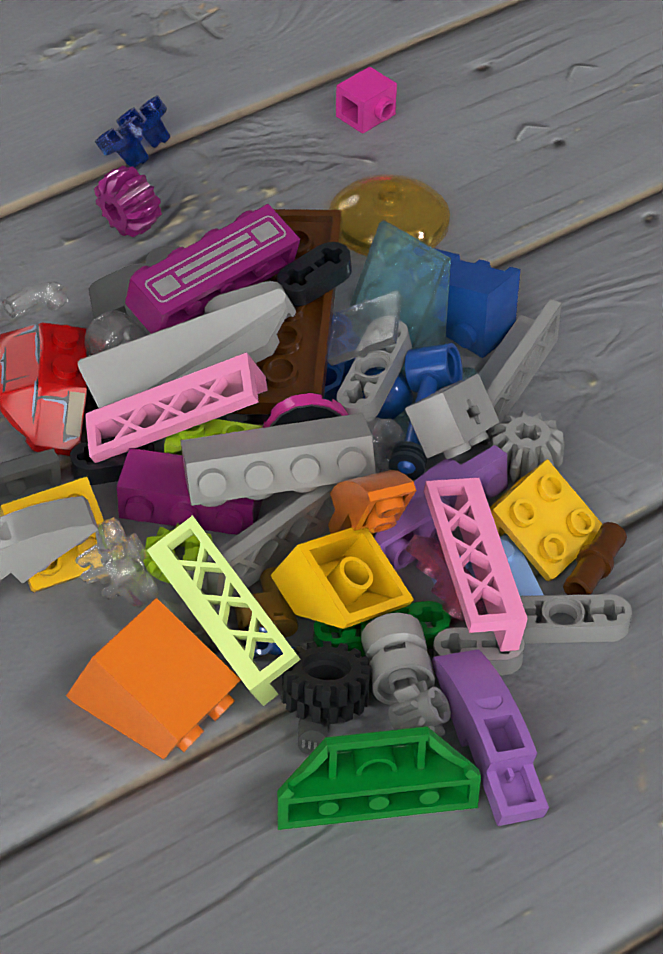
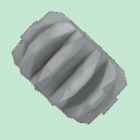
M521 411L518 418L505 415L501 424L494 425L489 448L496 445L507 453V475L510 474L513 483L547 459L559 471L560 465L563 463L565 440L563 432L557 429L555 420L543 421L541 413L531 417Z

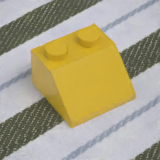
M353 527L298 544L270 575L295 615L341 629L409 606L414 601L412 595L368 528L353 531Z

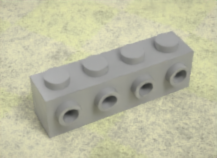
M363 413L180 440L191 506L201 504L206 507L222 505L227 500L245 497L260 500L271 496L273 493L291 490L305 493L317 489L318 486L336 484L376 474L372 434Z

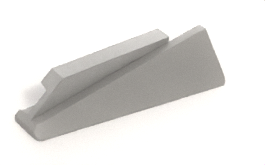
M277 288L80 359L77 364L98 408H101L246 352L255 363L273 355L279 344L277 333L286 318L294 317L296 310L284 289Z

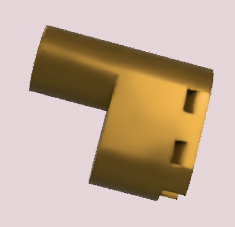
M270 567L260 575L263 593L252 595L284 638L290 637L298 630L297 618L270 576L277 567ZM234 607L239 630L248 631L252 616L251 609Z

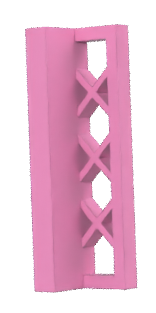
M246 352L85 413L89 457L95 463L125 453L129 448L141 447L259 402L258 394L268 391L266 376ZM115 437L114 440L102 444L101 439Z
M480 478L426 481L423 491L469 633L494 631L500 652L519 650L528 618ZM457 495L455 507L452 508L443 503L440 496ZM457 526L460 528L464 542L452 535ZM469 561L472 564L476 578L464 572L463 568ZM481 597L483 598L487 615H478L475 604Z

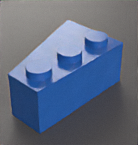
M419 245L387 269L386 301L421 321L429 328L453 340L461 347L484 358L499 346L516 321L521 269L509 267L503 271L491 268L489 261L479 259L475 263L460 260L459 254Z

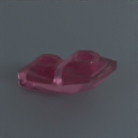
M414 534L405 551L419 560L416 567L420 571L437 580L431 592L444 601L442 609L458 620L465 622L440 542L434 538ZM464 567V572L471 575L468 569ZM481 597L475 606L478 615H487L488 613Z

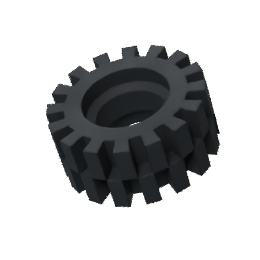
M323 641V647H317L315 642L307 643L306 650L301 646L294 648L293 650L301 660L282 674L281 699L282 703L286 704V709L290 713L297 711V717L302 720L310 715L312 716V722L319 724L321 723V718H328L329 724H337L338 717H342L347 722L353 719V713L360 716L364 712V707H368L371 677L369 659L366 656L361 657V651L354 648L348 652V645L340 643L337 648L331 647L332 641Z

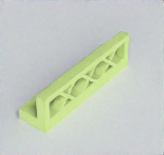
M192 515L150 547L147 552L248 690L265 706L279 695L271 682L301 659ZM195 534L201 542L197 561L179 560L172 550ZM208 554L216 563L207 562ZM188 570L195 571L194 577L191 576ZM205 572L225 574L226 580L222 596L205 595L202 591ZM234 588L241 597H232ZM213 605H220L219 612ZM231 606L251 609L252 616L249 631L231 630L227 625ZM260 623L268 633L259 632ZM239 640H245V641H246V646H245V648H244V646L241 644V642H240ZM256 642L276 643L283 652L280 657L263 670L253 660Z

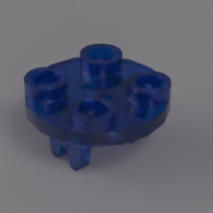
M158 95L144 103L139 108L141 112L138 113L135 107L125 112L116 120L120 126L116 130L111 128L95 140V144L104 155L117 152L130 167L136 168L140 163L144 164L149 160V156L141 144L143 137L154 148L161 142L166 143L170 139V134L160 119L166 113L167 107Z

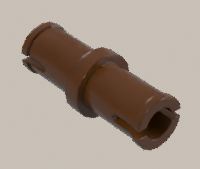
M613 522L603 523L591 544L581 549L577 555L576 567L563 584L564 592L567 595L592 594L599 581L611 573L614 568V558L627 540V534L621 526Z

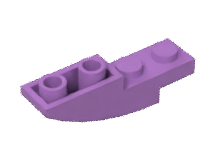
M494 445L461 465L452 458L444 459L414 481L417 491L399 520L396 521L397 524L388 530L377 532L375 535V540L395 571L406 567L409 563L435 547L441 546L423 491L425 482L480 478L486 499L488 500L508 488L506 452ZM457 495L440 496L443 503L452 508L455 507Z
M479 649L433 657L432 665L440 688L448 700L451 711L450 716L461 747L469 746L475 765L479 768L481 781L497 826L544 817L549 806L533 765L538 753L519 708L497 670Z

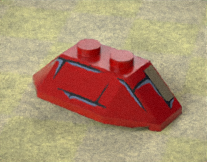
M42 322L0 334V412L17 431L26 437L25 442L34 452H42L54 448L56 454L70 456L72 449L81 441L87 384L77 363L80 359L87 357L86 328Z

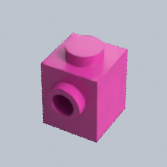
M367 67L336 85V117L362 134L396 115L397 83L372 67Z

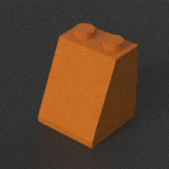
M156 598L91 658L66 696L74 704L160 758L165 759L176 747L182 752L187 751L204 733V730L199 725L208 716L216 722L236 700L229 694L241 679Z

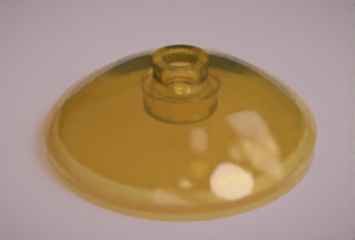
M377 174L358 179L340 190L333 198L329 210H342L341 243L359 254L373 258L401 259L419 245L434 248L444 239L449 229L450 211L444 198L426 183L404 175Z

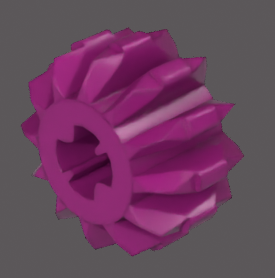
M122 165L118 169H112L104 175V178L94 188L95 195L97 196L95 202L101 208L102 216L106 217L110 227H116L122 236L129 235L135 237L138 234H143L162 215L161 208L159 207L161 201L153 191L154 186H150L144 174L139 175L137 169L133 166L127 168Z

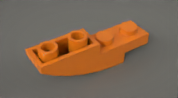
M388 470L339 482L330 492L335 512L328 523L330 534L353 527V531L368 528L369 532L374 536L376 532L394 527L397 524L396 521L399 520L417 491L414 481L399 471Z

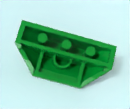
M428 726L325 737L277 790L278 830L478 808L481 782L479 768Z

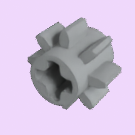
M423 680L394 691L398 702L392 704L389 708V720L394 730L428 726L437 735H445V730L441 724L449 721L451 711L448 700L437 687L428 689L426 682Z

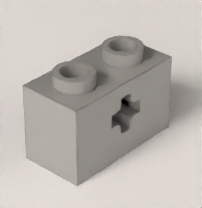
M479 373L441 388L405 408L427 458L442 452L446 459L470 450L471 446L488 439L486 430L500 422Z

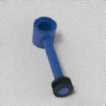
M453 343L409 349L405 356V374L411 390L417 393L415 402L441 388L462 380V361L459 351ZM410 421L404 442L396 444L392 449L388 466L390 470L399 471L411 480H416L424 474L428 458Z

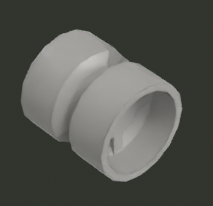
M390 613L375 618L365 626L361 633V643L364 656L369 659V665H371L370 682L377 700L392 705L398 702L394 691L423 680L426 682L428 689L434 687L435 676L430 657L427 653L423 628L417 618L410 614Z

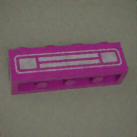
M269 204L255 211H245L233 223L222 229H212L198 242L186 248H176L166 259L151 267L143 266L138 269L129 280L125 304L151 334L204 315L207 303L214 297L262 283L278 274L281 269L295 260L300 238Z

